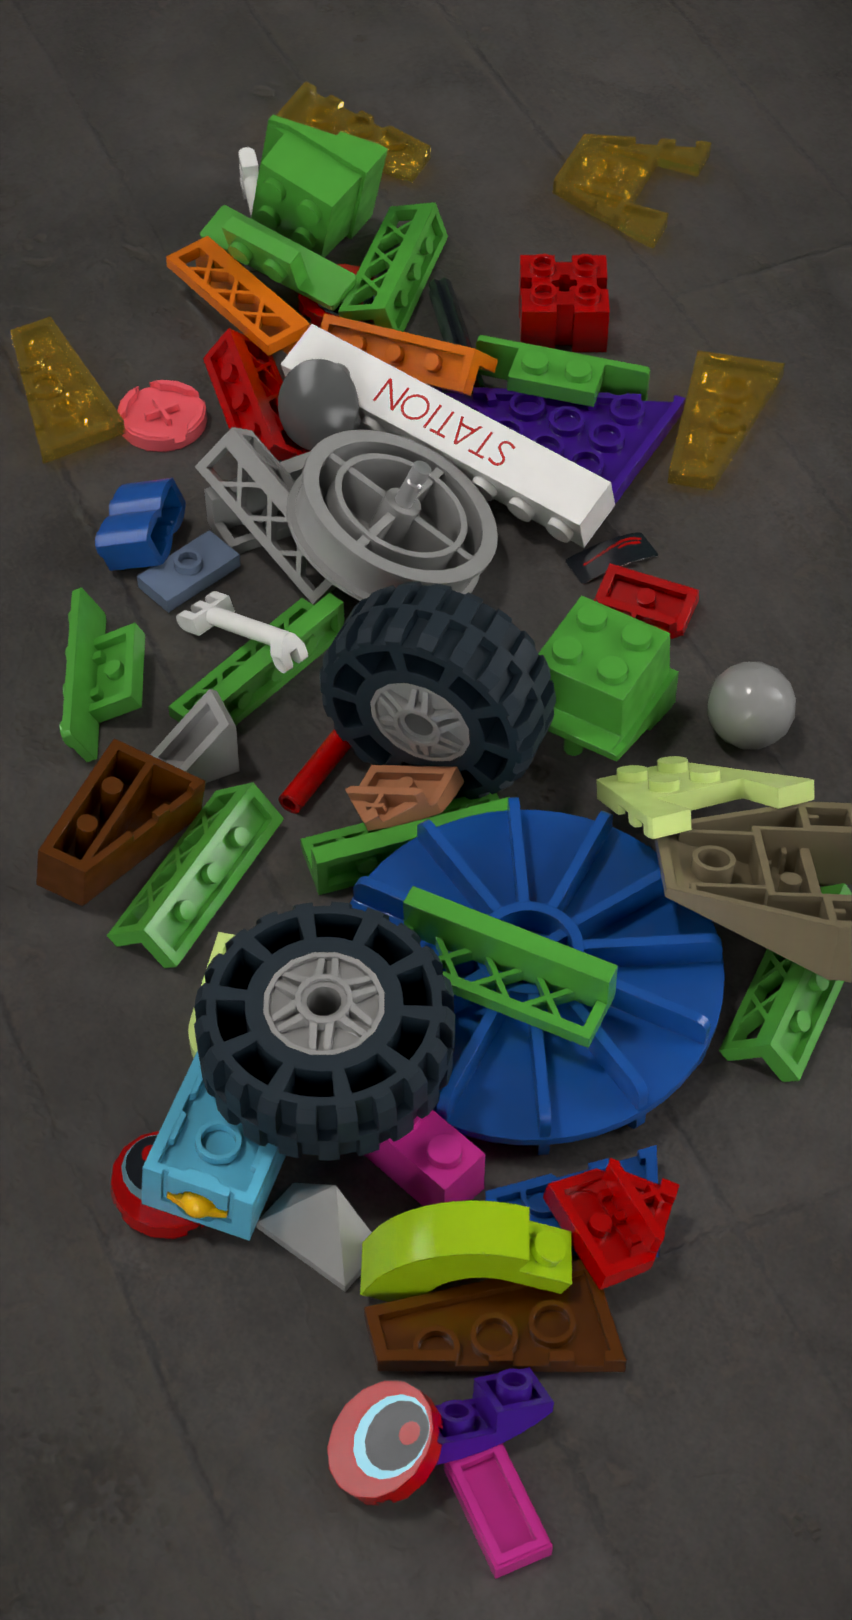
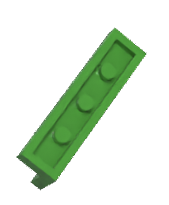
M436 202L390 206L356 274L357 284L346 295L338 311L340 317L355 321L374 320L376 326L404 332L448 238ZM411 220L408 223L402 225L401 227L396 228L399 221ZM398 243L401 244L392 251L384 254V251L388 250L389 248L395 246ZM388 269V272L371 281L373 276ZM375 296L372 304L358 305L363 301L369 299L370 297Z
M328 593L315 605L301 598L269 624L296 634L306 646L308 657L300 663L292 659L293 668L286 673H281L274 665L269 645L250 639L168 706L169 716L180 722L209 689H213L218 692L233 722L237 725L330 647L344 624V602L331 593Z
M254 782L215 791L107 934V937L116 947L142 943L164 969L179 965L284 820L283 816Z
M489 793L479 799L470 800L466 797L453 799L442 813L406 824L368 831L364 823L302 838L300 839L301 850L318 895L355 886L360 877L369 876L382 861L401 846L416 838L417 825L425 820H431L438 827L468 816L507 810L508 798L510 797L499 799L497 793L493 795Z
M845 883L820 887L822 894L852 895V892ZM767 949L719 1051L727 1061L762 1057L782 1082L800 1081L844 981L828 980L788 959L783 960L784 957ZM782 983L780 989L765 1000L767 994ZM763 1024L757 1038L746 1039L749 1033Z
M412 886L403 902L404 925L420 936V940L436 946L439 953L438 957L443 964V969L446 970V972L443 971V975L450 980L454 995L584 1047H590L615 997L618 965ZM473 960L484 964L490 976L470 982L458 977L454 966ZM524 980L536 985L541 997L521 1002L509 997L505 986ZM575 1000L593 1008L584 1026L561 1018L556 1006Z

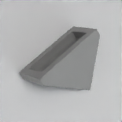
M209 689L150 755L205 780V783L239 772L236 725L218 692Z
M293 1183L256 1224L257 1229L344 1292L361 1275L362 1242L372 1232L336 1185Z

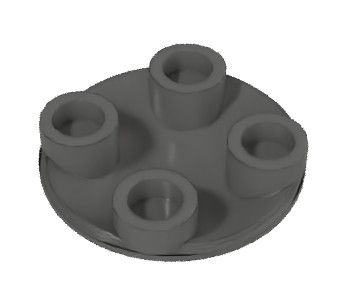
M310 359L295 366L285 377L279 392L278 412L285 432L297 445L307 450H312L317 443L328 436L343 431L358 430L360 427L361 418L358 413V395L350 377V372L345 365L325 359Z

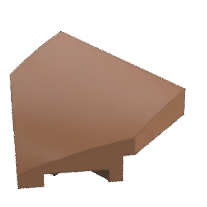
M371 765L359 786H350L345 790L365 827L370 831L394 827L442 813L457 795L464 783V779L458 767Z

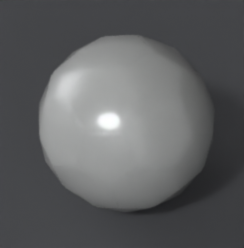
M742 662L730 666L717 676L708 692L707 714L712 728L726 743L740 749H762L773 745L786 735L795 719L796 697L791 683L777 668L763 662Z

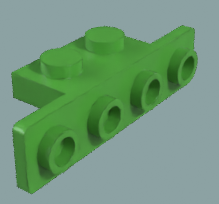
M226 205L221 206L200 232L201 239L209 236L238 262L250 266L273 281L285 285L331 311L338 308L346 295L357 284V278L354 273Z
M480 335L477 339V350L498 359L495 373L479 369L481 375L507 380V390L591 407H594L599 392L614 395L626 393L641 394L642 401H647L650 368L647 366Z
M81 587L72 591L71 611L68 613L69 638L68 646L65 650L67 664L65 683L62 688L64 703L60 733L63 741L69 748H73L86 762L96 760L98 756L99 724L142 708L145 633L136 623H132L105 634V612Z

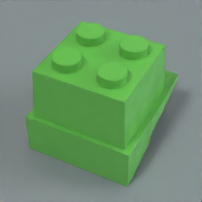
M272 115L268 119L251 219L325 258L345 237L352 239L372 216L388 149L380 144L341 131L338 135H334Z
M582 595L538 653L539 655H544L551 674L550 680H553L556 695V704L553 708L554 718L548 731L564 738V751L568 755L577 756L582 753L585 747L617 762L647 729L651 730L676 701L679 671L670 668V633Z

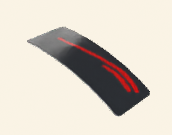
M637 532L596 544L571 556L565 562L578 580L585 584L606 573L610 563L623 566L638 560L656 557L658 553L645 536Z

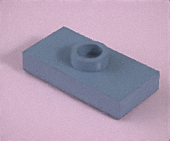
M209 530L169 555L162 565L152 566L137 576L138 588L169 613L240 567V554Z

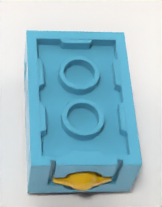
M198 1051L142 1167L141 1204L250 1241L286 1155L280 1154L278 1147L268 1143L265 1147L249 1140L243 1134L241 1123L237 1126L229 1124L217 1110L216 1098L209 1095L205 1088Z

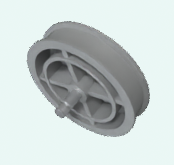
M349 430L324 438L315 445L307 456L302 474L296 479L287 498L286 517L295 543L304 557L324 578L359 601L368 598L371 593L392 585L396 588L398 585L406 582H421L425 586L437 583L451 586L453 591L462 594L472 593L480 573L490 564L497 548L498 533L495 518L486 499L474 483L460 469L438 453L415 441L391 433L374 430Z

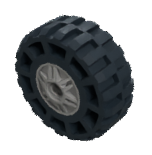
M406 582L398 585L396 588L392 585L371 593L368 598L362 599L353 608L325 653L323 666L319 674L323 707L327 717H331L334 721L336 733L342 741L346 740L353 747V753L363 762H369L372 765L458 767L464 783L454 799L457 797H466L470 800L479 799L489 793L493 795L510 787L515 780L524 775L553 721L556 695L553 680H550V669L544 655L538 654L534 640L525 630L521 632L512 623L511 617L499 608L496 611L484 604V599L469 592L462 594L453 591L451 586L437 583L425 586L421 582Z
M331 901V906H313V902L294 905L291 911L281 914L274 911L259 918L256 921V926L249 931L245 928L242 929L226 943L227 952L224 955L219 953L212 959L204 973L206 983L197 990L194 1005L196 1015L194 1028L202 1079L208 1094L216 1098L217 1110L229 1124L237 1126L241 1123L243 1134L249 1140L265 1147L270 1143L278 1147L280 1154L295 1158H301L302 1154L319 1155V1160H339V1155L357 1152L358 1156L379 1150V1143L389 1138L394 1142L407 1135L414 1129V1119L417 1116L421 1119L427 1117L439 1102V1090L447 1086L453 1069V1052L455 1051L454 994L450 980L443 975V964L437 954L428 946L421 947L420 936L403 923L397 926L389 921L388 915L371 908H367V911L352 908L350 903Z

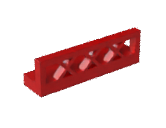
M228 328L204 356L203 361L229 430L231 427L252 430L278 461H285L310 452L311 450L297 445L287 435L281 424L278 412V397L283 380L273 356H268L245 335Z

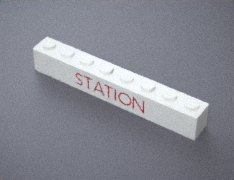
M314 324L310 325L281 363L285 377L295 366L310 359H325L345 365L350 372V377L358 395V413L361 418V430H374L395 434L433 450L460 469L474 483L487 501L495 499L508 507L512 514L523 521L529 522L531 519L545 526L547 531L561 542L568 543L571 540L585 548L615 506L610 481Z

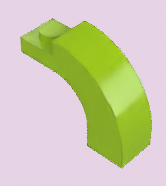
M452 1201L412 1209L385 1221L362 1242L360 1295L390 1302L426 1294L442 1284L467 1278L501 1279L562 1294L572 1285L571 1231L530 1221L529 1207L504 1202Z

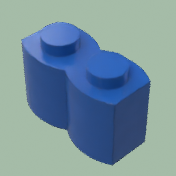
M173 478L127 483L122 484L116 490L109 504V516L104 519L95 536L97 553L104 559L110 571L159 566L166 561L171 550L173 533L181 526L186 508V501Z

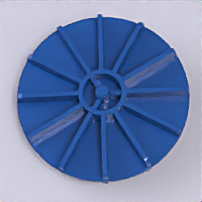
M519 797L508 798L507 810L468 816L438 827L431 820L427 819L417 825L416 838L401 846L382 861L369 876L360 877L353 887L354 896L350 902L352 908L367 911V908L377 910L388 915L389 921L397 926L400 923L404 924L403 902L412 886H415L618 965L615 997L589 1048L454 995L455 1051L453 1052V1069L447 1086L439 1090V1102L433 1110L464 1136L495 1143L536 1145L537 1155H549L550 1145L569 1143L596 1137L625 1125L635 1129L645 1123L648 1112L663 1103L686 1081L696 1067L702 1063L706 1055V1051L717 1028L723 1002L725 976L721 938L718 936L712 920L665 897L657 852L631 835L613 828V814L602 810L594 821L562 812L520 810ZM420 940L421 947L428 946L439 956L435 945ZM473 960L454 966L458 977L470 982L490 976L484 964ZM524 980L505 986L509 997L521 1002L541 997L536 985ZM575 1000L556 1006L561 1018L584 1026L593 1008Z

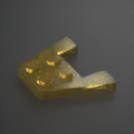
M584 134L554 178L553 194L645 246L654 248L667 228L668 213L634 204L658 166L698 177L710 157L711 143L696 141V147L676 146V139L661 138L657 145L636 144V137Z

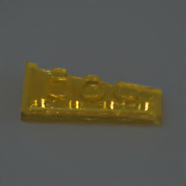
M307 81L302 84L276 115L334 135H338L341 131L384 146L388 151L382 173L394 176L397 179L413 182L430 161V146L391 125L382 128L374 124V116L362 110L357 114L344 108L343 100L332 94L326 98L317 94L316 86Z
M51 316L10 330L43 464L125 434L123 418Z
M697 351L669 468V484L707 490L715 488L782 380L785 363Z

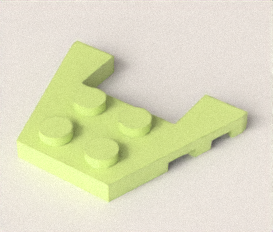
M680 756L660 758L657 760V766L648 768L639 765L622 766L617 768V775L596 779L597 799L618 815L625 814L626 810L629 823L635 828L642 827L643 823L644 835L651 839L692 830L691 811L738 799H747L779 809L814 800L813 779L689 763L687 758Z

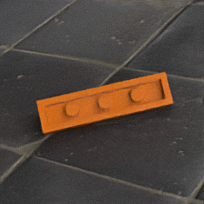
M209 236L166 256L167 267L268 356L281 349L288 355L310 327V323ZM196 259V267H188L186 265Z
M325 313L321 324V329L431 387L468 396L472 394L478 369L495 373L498 359L475 348Z

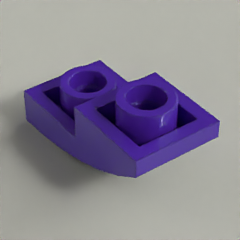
M530 1367L506 1369L497 1374L474 1378L473 1398L449 1400L440 1405H435L441 1414L443 1429L439 1427L438 1442L442 1444L437 1465L466 1458L500 1445L531 1428L553 1412V1399Z

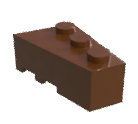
M114 738L38 849L36 885L83 907L193 822L202 810L206 781Z

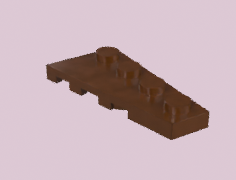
M581 1259L572 1261V1285L562 1294L506 1280L489 1279L364 1307V1318L378 1371L501 1372L506 1369L530 1367L533 1372H625L627 1361L604 1290L598 1289Z

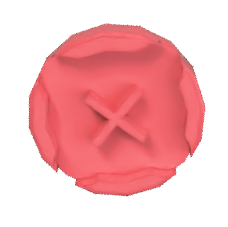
M179 381L149 382L150 387L139 391V386L129 390L120 400L117 417L121 434L131 445L143 450L168 452L182 449L195 442L205 431L207 423L205 402L199 398V392L192 386Z

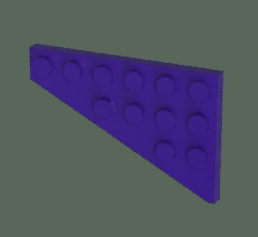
M432 387V388H434V389H436V390L442 392V389ZM473 387V394L471 396L460 393H444L610 481L615 504L684 413L686 398L674 395L673 402L642 401L641 394L626 393L614 395L599 392L594 407L509 391L504 388Z

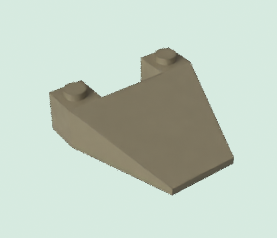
M808 801L779 809L765 807L691 819L692 830L654 839L665 897L828 980H842L852 983V895L822 894L819 886L842 883L852 885V803Z

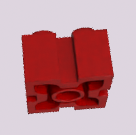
M548 254L520 255L519 318L521 343L555 349V345H572V352H607L610 307L609 291L607 289L606 255H572L571 262H555V255Z

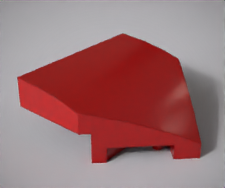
M610 563L594 601L669 632L670 639L684 635L698 604L699 590Z
M610 1158L605 1171L596 1168L549 1183L544 1192L543 1199L560 1227L571 1231V1245L598 1289L601 1290L651 1269L664 1240L666 1225L680 1184L662 1178L660 1184L626 1172L621 1166L620 1161Z

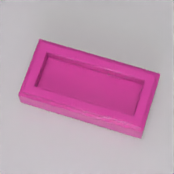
M503 1443L481 1453L444 1463L445 1474L495 1579L552 1555L553 1545Z

